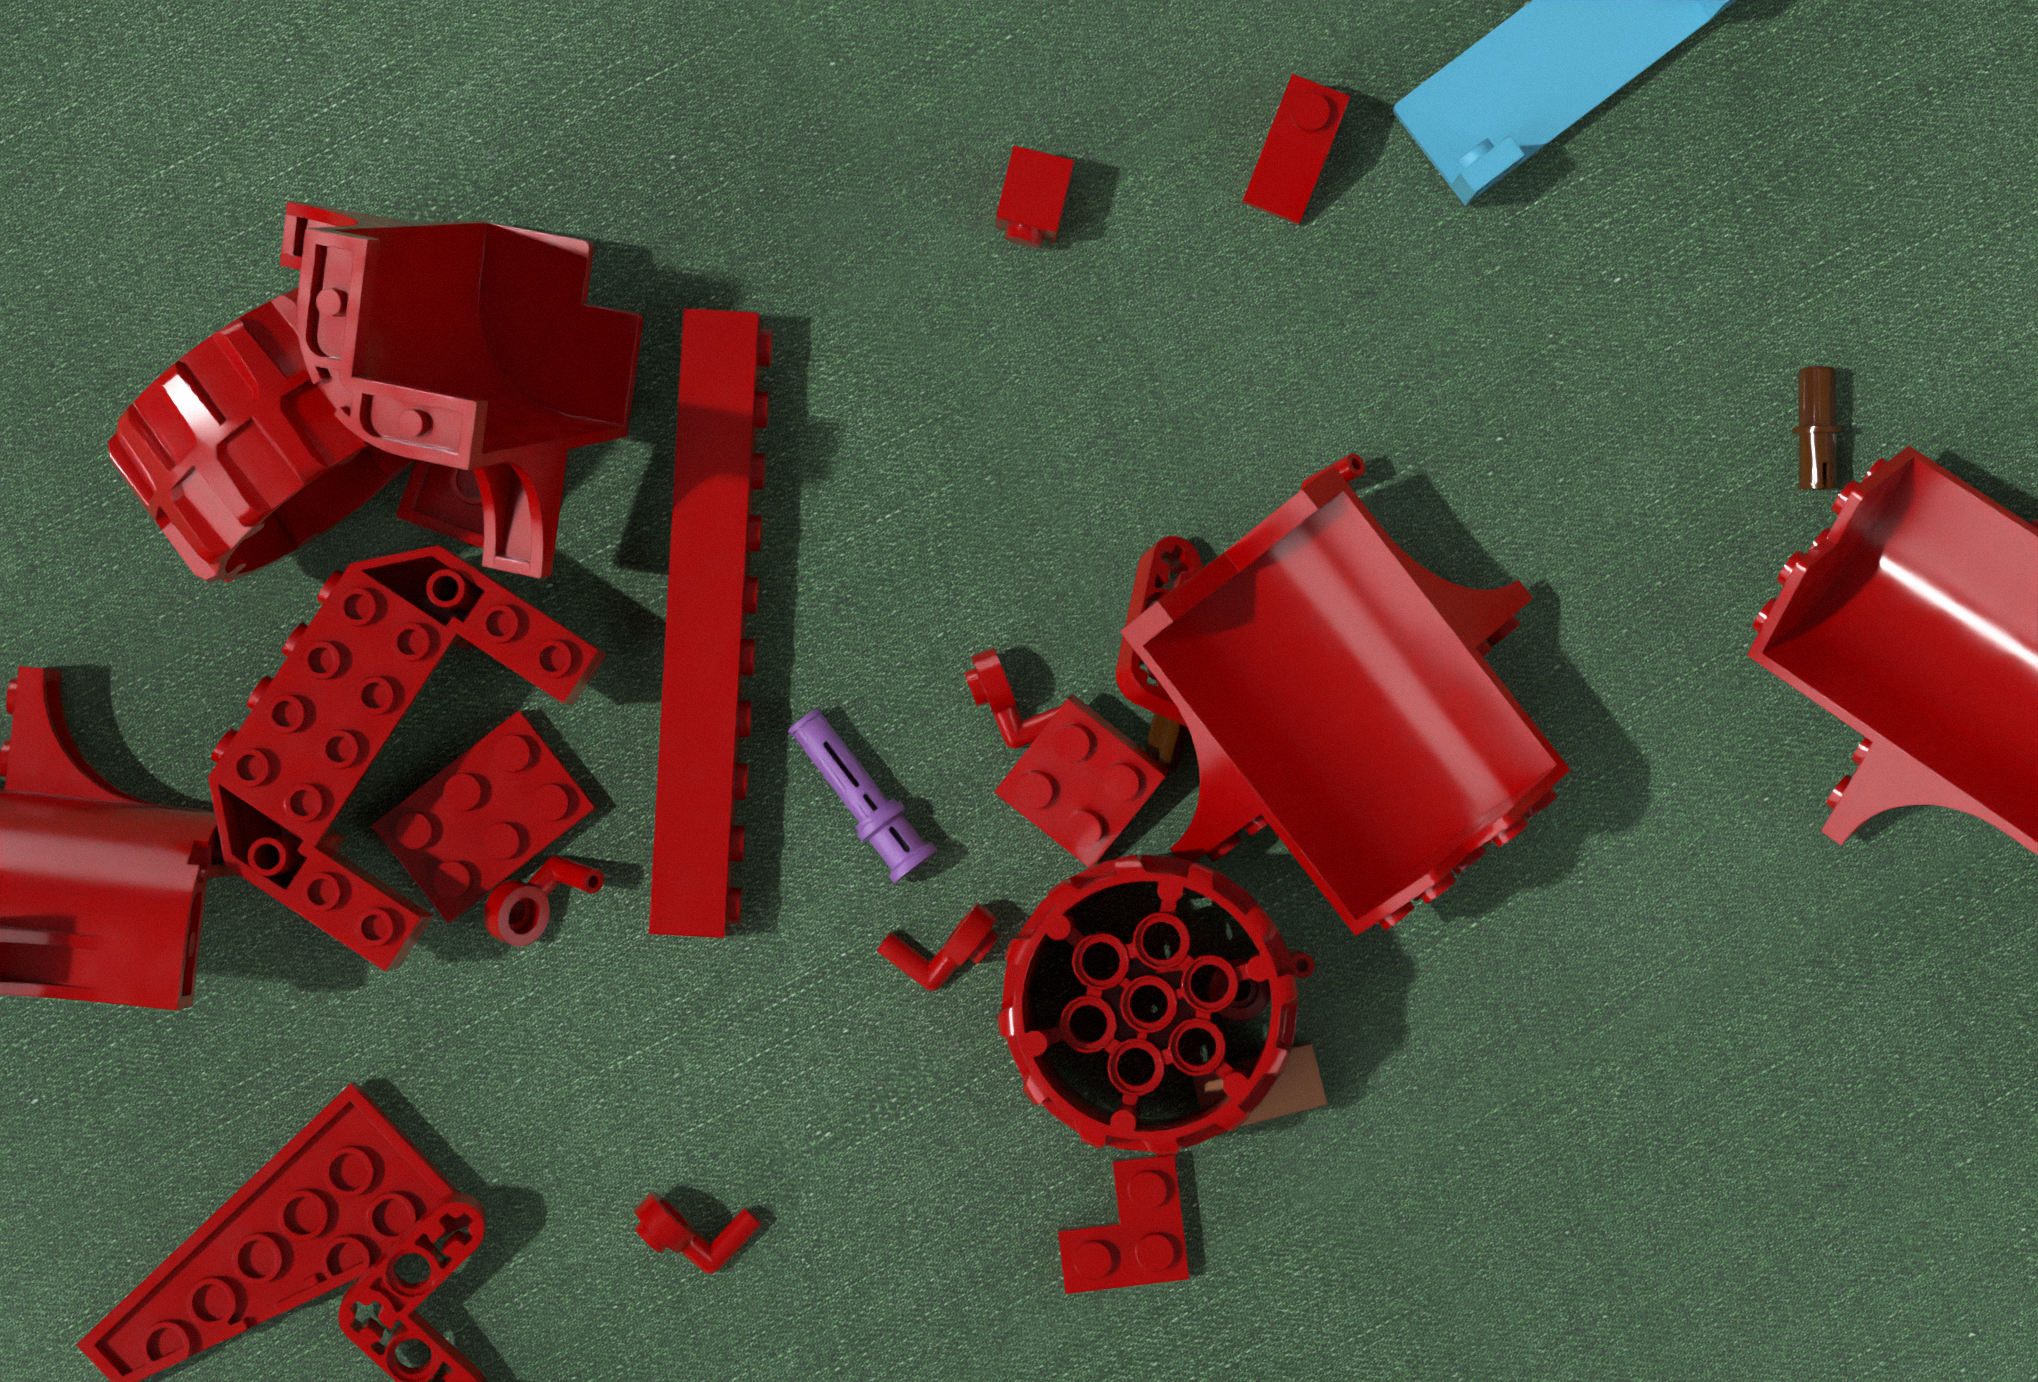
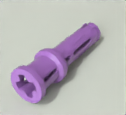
M818 707L789 728L788 733L796 739L822 773L824 779L831 785L859 822L855 827L858 831L857 836L862 842L870 841L891 869L889 878L896 884L931 858L938 849L933 843L925 844L903 815L906 808L901 801L897 802L895 798L888 800Z

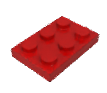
M518 710L375 822L372 827L445 921L452 923L598 807L523 711Z

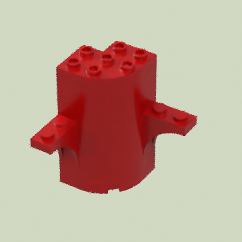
M300 201L287 202L280 266L300 270L296 312L300 349L313 384L320 383L327 397L337 409L334 415L358 437L386 452L411 459L473 470L478 482L483 505L484 547L482 566L540 579L551 576L568 449L628 437L643 318L639 313L587 303L594 252L593 243L585 239L482 220L412 223Z
M1907 446L1889 461L1884 458L1878 459L1861 483L1854 479L1851 480L1838 495L1832 506V511L1838 515L1832 528H1826L1820 533L1811 545L1808 553L1804 554L1798 550L1789 558L1777 578V582L1783 585L1777 599H1770L1753 622L1752 629L1758 632V635L1747 656L1865 736L1851 759L1859 765L1853 777L1849 774L1844 776L1826 801V805L1832 808L1833 811L1821 832L1842 846L1872 816L1882 811L1906 805H1935L1956 809L1980 818L2038 855V519H2034L2029 524L1911 446Z
M1335 466L1330 468L1290 498L1228 550L1160 598L1120 631L1177 706L1191 734L1196 750L1200 776L1197 808L1187 831L1170 848L1176 858L1193 862L1206 854L1213 863L1242 841L1237 834V831L1242 827L1252 836L1269 824L1355 936L1377 922L1384 931L1389 929L1415 908L1411 903L1412 899L1416 902L1422 898L1425 904L1438 897L1456 882V878L1450 872L1451 870L1457 875L1470 867L1487 852L1482 846L1483 844L1486 847L1494 842L1497 847H1500L1523 831L1529 825L1525 817L1530 819L1558 797L1552 787L1571 770L1483 658L1493 649L1492 646L1521 625L1515 614L1533 599L1518 579L1502 588L1479 590L1454 584L1430 572L1411 558L1391 539Z
M19 666L18 676L11 679L6 695L7 713L13 715L10 740L4 741L0 751V775L6 777L5 789L0 788V995L69 999L176 1011L193 1007L207 879L237 875V873L225 866L215 812L151 803L136 798L111 784L86 760L71 735L62 705L61 670Z

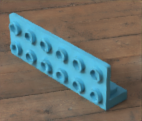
M1532 0L1398 101L1393 108V113L1466 206L1737 0Z

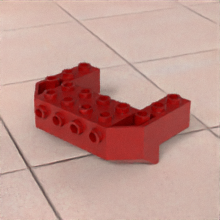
M440 545L350 563L344 573L339 569L334 571L318 594L317 601L323 605L309 625L304 622L300 623L285 642L282 654L287 659L275 677L272 678L266 675L249 696L246 706L252 711L239 731L231 728L216 745L211 755V760L217 764L208 776L225 866L385 972L400 968L434 915L338 853L337 850L346 838V835L331 825L450 646L454 645L471 650L473 645H475L561 703L570 706L575 704L607 656V653L511 591L509 587Z

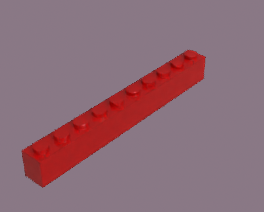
M683 309L649 934L725 938L729 936L730 925L741 924L742 888L732 887L733 862L743 863L745 858L746 826L735 824L737 800H747L749 763H739L740 738H751L753 702L742 700L744 676H754L756 665V639L746 638L747 614L758 613L760 593L759 577L749 576L750 552H761L763 538V515H753L754 490L765 489L766 453H756L757 428H768L770 411L769 391H759L761 367H771L773 356V330L763 329V320L759 312Z

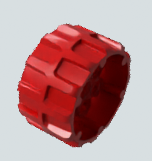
M298 288L282 294L237 318L176 361L124 411L117 421L118 427L115 435L108 441L111 463L193 574L208 583L220 579L226 583L240 579L299 550L361 508L395 480L415 460L386 452L371 445L349 430L334 415L337 409L327 397L320 383L313 384L301 353L296 316Z
M1130 855L1117 857V859L1090 867L1058 883L1048 891V896L1038 905L1018 935L1011 939L1005 955L1008 963L1004 977L1002 1007L997 1015L999 1034L1007 1039L1009 1050L1023 1078L1024 1086L1022 1090L1034 1105L1042 1104L1053 1116L1075 1130L1081 1136V1142L1098 1149L1107 1145L1118 1149L1153 1152L1157 1157L1177 1155L1183 1148L1200 1144L1223 1132H1233L1248 1120L1250 1113L1262 1102L1278 1077L1285 1071L1291 1055L1298 1011V989L1291 957L1275 922L1261 905L1235 881L1217 870L1193 861L1169 856ZM1142 881L1159 882L1157 893L1162 899L1160 912L1146 916L1137 925L1132 943L1126 944L1122 938L1114 933L1098 932L1087 936L1080 930V920L1073 914V911L1087 900L1101 892L1124 884ZM1187 888L1208 897L1227 910L1246 930L1259 952L1252 954L1248 962L1233 966L1225 957L1216 954H1205L1194 958L1189 953L1191 947L1189 928L1176 915L1178 901L1185 897ZM1157 922H1166L1173 925L1180 935V947L1177 953L1167 959H1159L1152 956L1144 944L1147 929ZM1051 938L1054 940L1065 939L1075 948L1072 957L1074 974L1082 984L1087 986V992L1067 1004L1061 1013L1059 1025L1053 1026L1043 1023L1037 1026L1034 991L1040 961ZM1094 943H1108L1118 952L1120 958L1119 968L1115 975L1110 978H1097L1091 975L1086 968L1085 954ZM1211 964L1218 966L1228 977V990L1218 1000L1207 1001L1201 999L1192 988L1193 974L1203 965ZM1251 978L1254 981L1260 982L1268 979L1272 1009L1270 1024L1262 1049L1250 1070L1242 1064L1236 1063L1232 1065L1224 1058L1227 1043L1225 1034L1218 1023L1211 1019L1212 1012H1218L1230 1005L1236 997L1240 981ZM1154 985L1165 993L1168 1006L1164 1016L1158 1020L1148 1021L1140 1018L1135 1013L1132 1006V997L1139 987ZM1092 1005L1103 1011L1107 1020V1028L1105 1034L1098 1040L1088 1041L1082 1039L1074 1031L1072 1019L1079 1007ZM1195 1027L1203 1028L1214 1037L1216 1051L1208 1061L1194 1063L1187 1060L1181 1053L1179 1047L1180 1037L1188 1029ZM1063 1040L1074 1050L1083 1053L1098 1052L1101 1049H1105L1110 1054L1108 1059V1075L1111 1083L1120 1092H1123L1121 1104L1116 1111L1111 1112L1077 1092L1061 1076L1046 1051L1055 1043ZM1141 1048L1153 1057L1155 1072L1149 1080L1143 1083H1134L1122 1075L1120 1058L1126 1050ZM1174 1063L1177 1069L1187 1075L1201 1076L1213 1071L1224 1080L1223 1089L1226 1095L1204 1109L1174 1118H1141L1143 1109L1138 1102L1139 1096L1152 1092L1160 1084L1166 1071V1065Z

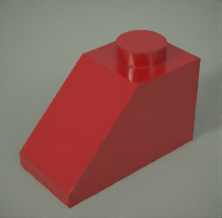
M1292 73L1242 203L1299 225L1350 96Z

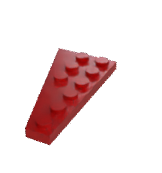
M356 1081L350 1083L76 1345L111 1382H138L221 1341L242 1333L259 1323L360 1277L438 1200L447 1194L457 1193L459 1190ZM447 1213L445 1215L447 1219L446 1227L439 1238L468 1226L471 1217L463 1213L460 1217L454 1218ZM424 1233L421 1235L422 1237L429 1240L427 1234Z

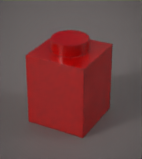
M1013 145L996 214V229L1006 231V240L1033 248H1040L1042 240L1056 243L1073 174L1074 160Z

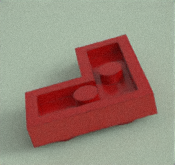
M1154 1154L1112 1159L1119 1221L1058 1229L1065 1294L1189 1279L1175 1155L1157 1157Z

